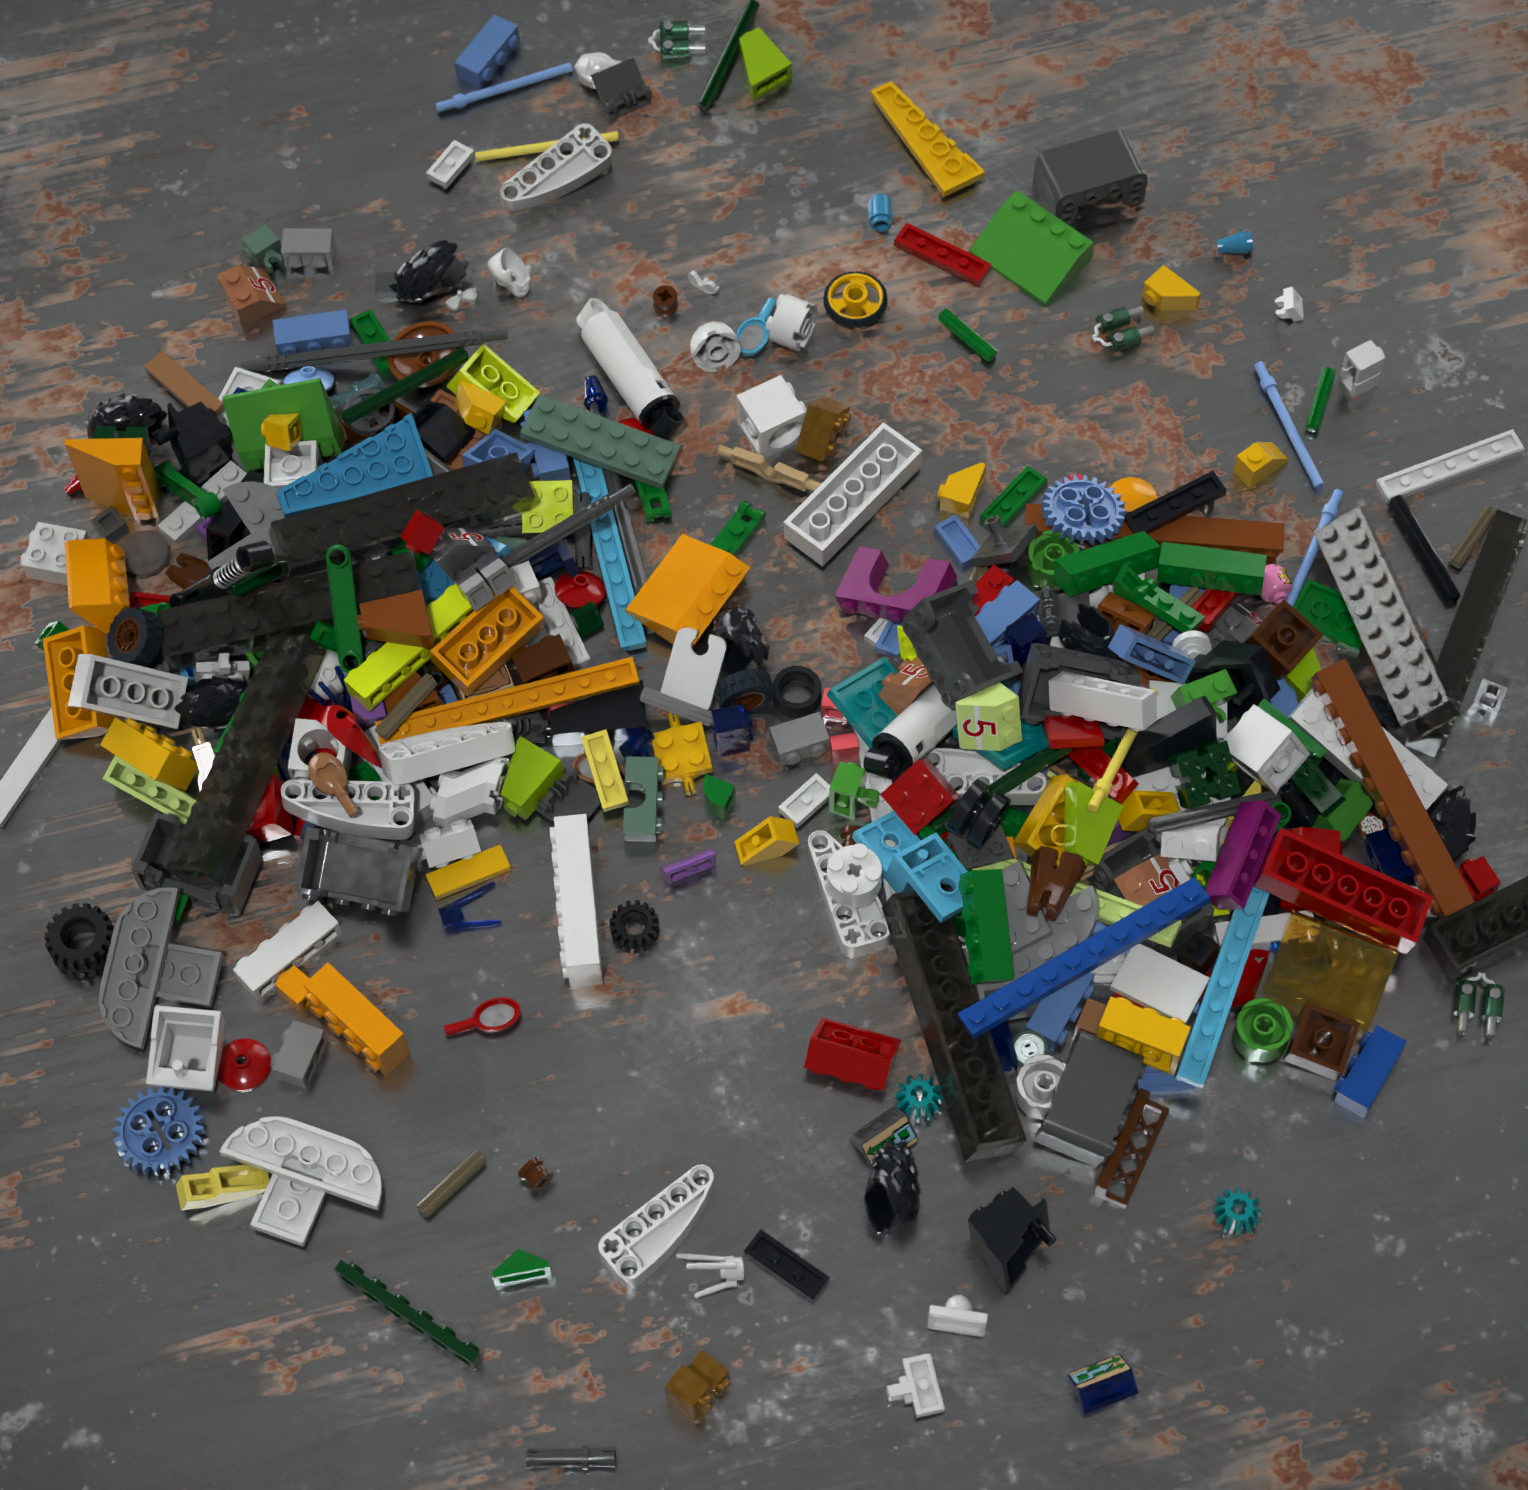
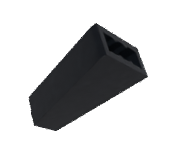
M249 470L241 482L264 483V474ZM228 499L222 506V510L215 515L206 528L208 561L242 540L246 525Z
M639 680L638 685L591 696L550 711V721H548V726H546L547 737H552L553 747L583 744L582 736L605 729L607 730L610 742L648 739L645 703L639 700L641 691L644 688L643 680Z
M1199 697L1158 719L1145 730L1138 731L1121 767L1132 777L1168 767L1167 754L1186 748L1197 750L1198 752L1197 745L1215 740L1216 711L1207 697ZM1119 740L1118 742L1115 743V752H1116V750H1117V748H1118V746H1119L1121 740Z

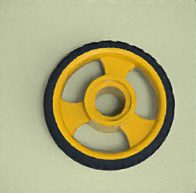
M862 271L845 272L833 278L826 286L823 297L824 308L828 316L842 326H848L849 328L866 327L879 320L884 314L887 307V292L882 282L869 273H862ZM847 284L843 290V298H832L834 292L840 286ZM865 285H869L877 292L879 297L878 303L868 301V290ZM844 310L849 316L842 314L841 311Z

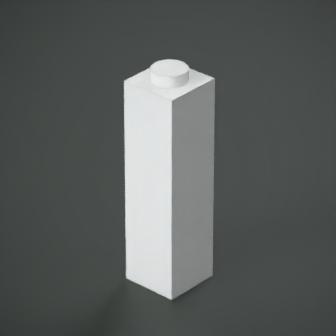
M1308 910L1262 916L1250 950L1278 951L1314 946L1317 936L1321 933L1319 920L1314 919L1313 913ZM1230 921L1214 924L1212 936L1217 956Z

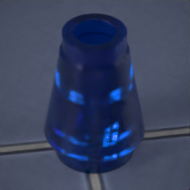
M588 376L584 380V406L589 411L591 403L597 401L599 411L602 412L607 407L608 397L598 377Z

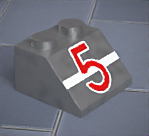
M445 527L430 555L454 582L452 579L454 571L460 567L467 569L474 564L476 556L482 552L489 554L495 549L477 528Z
M1245 602L1230 606L1216 621L1213 628L1228 641L1243 643L1265 617Z

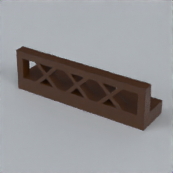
M1141 1088L1118 1136L1114 1152L1111 1157L1109 1156L1099 1178L1094 1194L1123 1208H1126L1170 1110L1149 1100L1151 1093ZM1146 1108L1161 1114L1158 1122L1146 1124L1143 1117ZM1139 1122H1140L1141 1125H1142V1127L1137 1128V1127H1138V1124H1139ZM1154 1129V1131H1153V1133H1152V1136H1151L1149 1130ZM1145 1132L1149 1141L1148 1145L1136 1149L1132 1141L1133 1136ZM1130 1146L1131 1151L1126 1153L1128 1147ZM1144 1152V1154H1143V1156H1142V1158H1141V1160H1140V1157H1139L1138 1154H1141V1153ZM1134 1156L1138 1167L1136 1170L1125 1174L1121 1162L1123 1159ZM1119 1170L1120 1176L1115 1177L1117 1171ZM1133 1177L1129 1184L1128 1178ZM1122 1180L1127 1189L1124 1198L1108 1192L1111 1184Z

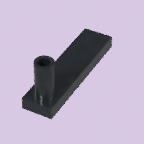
M1211 471L1125 514L1124 522L1132 534L1141 531L1149 534L1197 509L1205 513L1211 512L1214 509L1215 500L1225 496L1227 490L1215 472Z
M1325 757L1322 758L1318 769L1336 787L1343 773ZM1291 782L1282 785L1279 789V794L1292 810L1288 825L1291 829L1313 827L1321 812L1304 793L1300 795Z

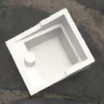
M155 1005L146 1085L213 1092L216 1086L225 1039V1019L222 1012Z

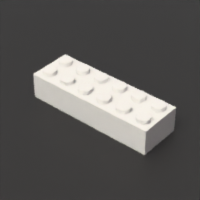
M883 422L783 522L784 538L823 567L922 467V450Z
M1311 689L1287 718L1327 750L1323 756L1350 780L1358 781L1367 795L1376 802L1373 794L1368 793L1363 785L1362 779L1364 777L1360 769H1356L1351 763L1349 757L1351 752L1347 745H1343L1337 736L1338 728L1334 720L1330 721L1324 711V706H1326L1321 696L1318 697L1313 689ZM1382 727L1423 806L1427 810L1448 784Z
M586 814L554 817L555 827H550V839L553 850L552 863L555 874L554 887L557 898L556 911L559 922L558 936L561 946L560 960L563 978H569L570 988L602 985L603 978Z

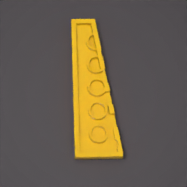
M892 81L871 90L870 97L943 197L985 178V171L967 153H962L956 147V143L951 138L948 139L941 132V128L936 123L932 124L925 117V113L918 106H915L913 101Z

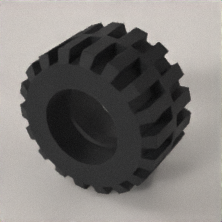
M76 903L72 904L71 909L64 907L61 909L63 913L60 915L55 913L52 917L54 922H48L47 924L48 932L44 935V939L47 942L45 943L46 948L59 970L63 973L67 972L70 977L75 978L76 974L79 975L80 979L86 978L87 974H91L92 977L97 976V971L100 969L102 972L104 971L114 926L105 911L102 912L97 906L91 908L90 904L84 903L80 907ZM84 932L96 934L92 943L87 947L77 950L68 948L71 940L78 934Z

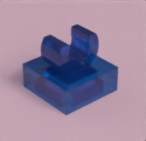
M647 729L629 737L619 747V750L623 757L632 754V757H643L641 752L646 757H652L654 749L649 743L655 737L651 730Z

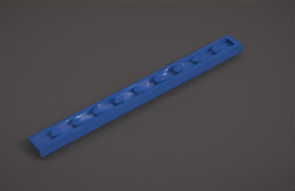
M1194 877L958 1013V1018L970 1036L975 1039L1209 904L1210 897Z

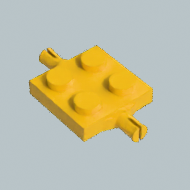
M669 713L667 716L671 728L650 734L655 757H658L659 766H664V781L661 783L663 785L671 782H683L685 794L691 796L689 786L693 795L697 793L693 779L700 775L714 772L701 721L681 725L679 716L674 714V721L672 713Z

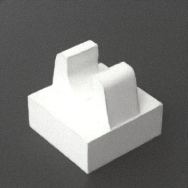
M1293 287L1283 289V295L1275 299L1279 308L1283 307L1280 310H1276L1277 316L1280 319L1291 318L1294 322L1303 320V300Z

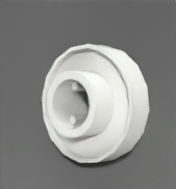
M1192 630L1181 633L1172 643L1173 647L1182 650L1192 659L1199 654L1206 655L1212 650L1209 637L1201 631Z

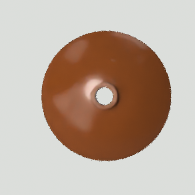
M424 321L405 328L393 341L452 334L455 332L443 323ZM459 348L388 356V364L393 375L398 380H401L429 365L427 363H433ZM457 367L420 387L433 386L444 381Z

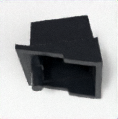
M201 401L179 412L173 407L172 403L167 404L169 430L155 437V440L159 446L170 441L181 467L179 473L200 488L229 461H232L233 448L231 438L233 436L231 430L226 424L223 425L217 419L215 412L211 408H207Z
M1223 640L1206 655L1199 654L1195 657L1196 663L1187 677L1189 683L1224 669L1227 670L1237 691V694L1227 703V719L1242 716L1254 704L1258 706L1263 699H1266L1271 704L1270 700L1280 690L1276 675L1271 668L1263 646Z
M1012 1187L1007 1192L1002 1191L998 1193L990 1204L984 1208H977L968 1218L971 1244L988 1265L989 1274L1005 1293L1012 1289L1026 1271V1262L1040 1244L1044 1241L1047 1246H1051L1057 1240L1050 1232L1047 1201L1043 1198L1033 1207L1015 1187Z

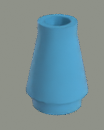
M1243 230L1217 240L1219 254L1248 255V252L1254 251L1251 232Z

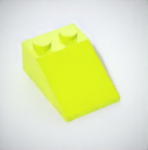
M485 344L479 347L446 386L454 394H457L460 381L464 380L506 400L507 403L502 418L514 423L540 394L535 387Z

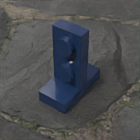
M563 539L524 561H529L536 579L563 566L571 578L580 574L574 558Z

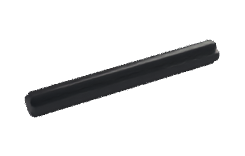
M1401 495L1392 497L1389 502L1392 510L1448 603L1457 601L1460 597V592L1405 499Z

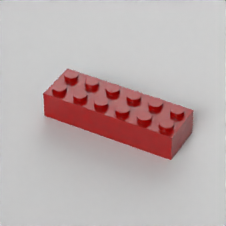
M1280 828L1271 840L1254 884L1255 887L1405 955L1417 943L1433 896L1283 828Z

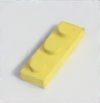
M607 730L582 736L581 739L603 811L607 812L629 805Z

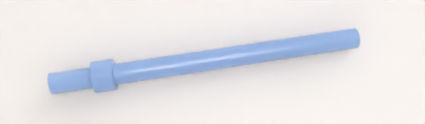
M566 63L465 95L462 93L452 96V99L435 103L438 113L452 108L461 109L466 107V104L573 72L571 63Z
M1259 361L1254 365V368L1261 380L1260 386L1263 392L1268 394L1314 488L1320 489L1324 486V483L1276 389L1277 383L1274 377L1269 375L1264 363Z
M1334 489L1328 504H1325L1322 509V518L1292 583V592L1286 600L1292 607L1299 596L1330 523L1335 520L1339 512L1337 507L1344 494L1340 489Z

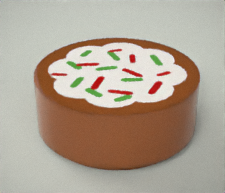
M1366 814L1358 823L1357 831L1363 840L1375 842L1383 837L1386 825L1380 816Z

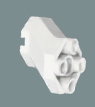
M499 757L462 772L453 770L440 774L438 780V787L440 788L437 795L434 794L430 802V810L434 811L433 822H435L436 826L444 828L450 826V823L455 820H467L484 812L495 815L503 804L500 794L510 760Z

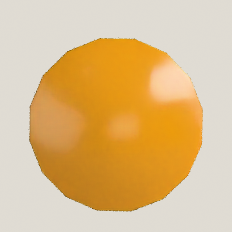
M1121 478L1111 486L1115 488L1114 494H1121L1120 501L1125 502L1124 509L1126 511H1133L1157 499L1156 491L1150 483L1140 478Z

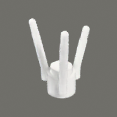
M689 1253L676 1254L678 1259L716 1262L688 1263L686 1268L719 1269L720 1279H726L725 1282L696 1292L694 1294L695 1298L709 1295L728 1287H737V1281L744 1280L742 1257Z

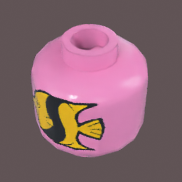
M1276 564L1266 565L1262 595L1260 596L1265 602L1279 604L1284 599H1288V595L1292 592L1293 584L1284 567L1276 566Z

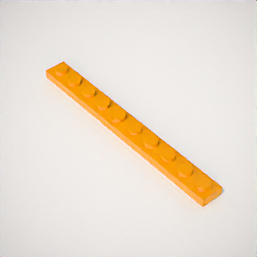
M633 657L416 711L411 713L388 739H383L379 735L378 737L380 745L386 742L427 732L489 723L500 718H509L638 685L639 678ZM381 721L375 722V726L377 727Z

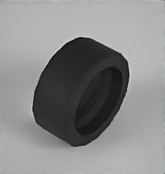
M790 666L781 670L775 676L773 686L776 695L773 703L776 709L783 715L791 718H801L811 715L818 709L821 702V681L814 671L804 666ZM802 681L811 686L812 696L802 703H792L783 698L781 690L789 682Z

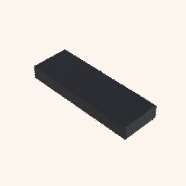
M761 1229L744 1250V1255L811 1302L816 1300L830 1281L829 1276Z

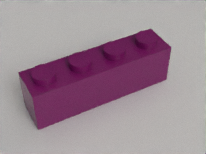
M1265 800L1241 802L1205 890L1210 897V902L1220 910L1245 908L1281 817V814Z

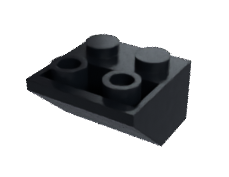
M426 401L412 415L423 447L443 462L448 460L474 433L473 427L467 425L464 419L447 404Z

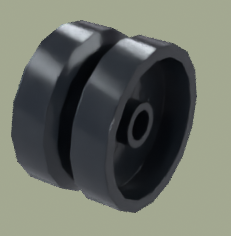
M979 779L975 780L964 793L946 826V830L957 837L964 835L968 831L967 843L977 850L982 849L997 830L1011 802L1010 798L1000 792L993 794L988 799L990 786Z

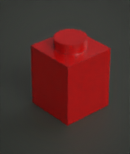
M416 509L401 537L407 543L405 547L416 554L422 551L429 555L445 527L439 521Z

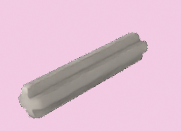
M644 687L641 691L639 699L641 702L694 722L701 721L702 725L708 727L714 721L715 713L648 687Z

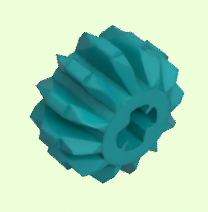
M920 1073L915 1081L911 1076H908L907 1084L900 1082L898 1085L900 1092L895 1094V1100L899 1102L897 1108L905 1111L908 1119L914 1115L915 1122L917 1123L920 1122L921 1116H924L928 1121L931 1120V1113L938 1114L940 1111L938 1105L943 1103V1096L939 1095L941 1087L939 1085L932 1086L934 1081L932 1077L923 1081V1075ZM916 1096H922V1101H916Z
M1238 1186L1235 1188L1234 1194L1229 1189H1226L1223 1193L1224 1197L1218 1196L1215 1203L1218 1206L1213 1208V1214L1218 1217L1215 1223L1216 1225L1225 1224L1224 1233H1228L1230 1229H1233L1234 1235L1237 1237L1240 1235L1241 1229L1248 1235L1251 1233V1226L1258 1227L1260 1222L1258 1217H1261L1262 1209L1257 1207L1260 1202L1259 1198L1250 1199L1252 1193L1250 1190L1246 1191L1244 1195L1241 1194V1189ZM1233 1208H1237L1236 1214L1232 1212ZM1239 1209L1243 1212L1242 1215H1238Z

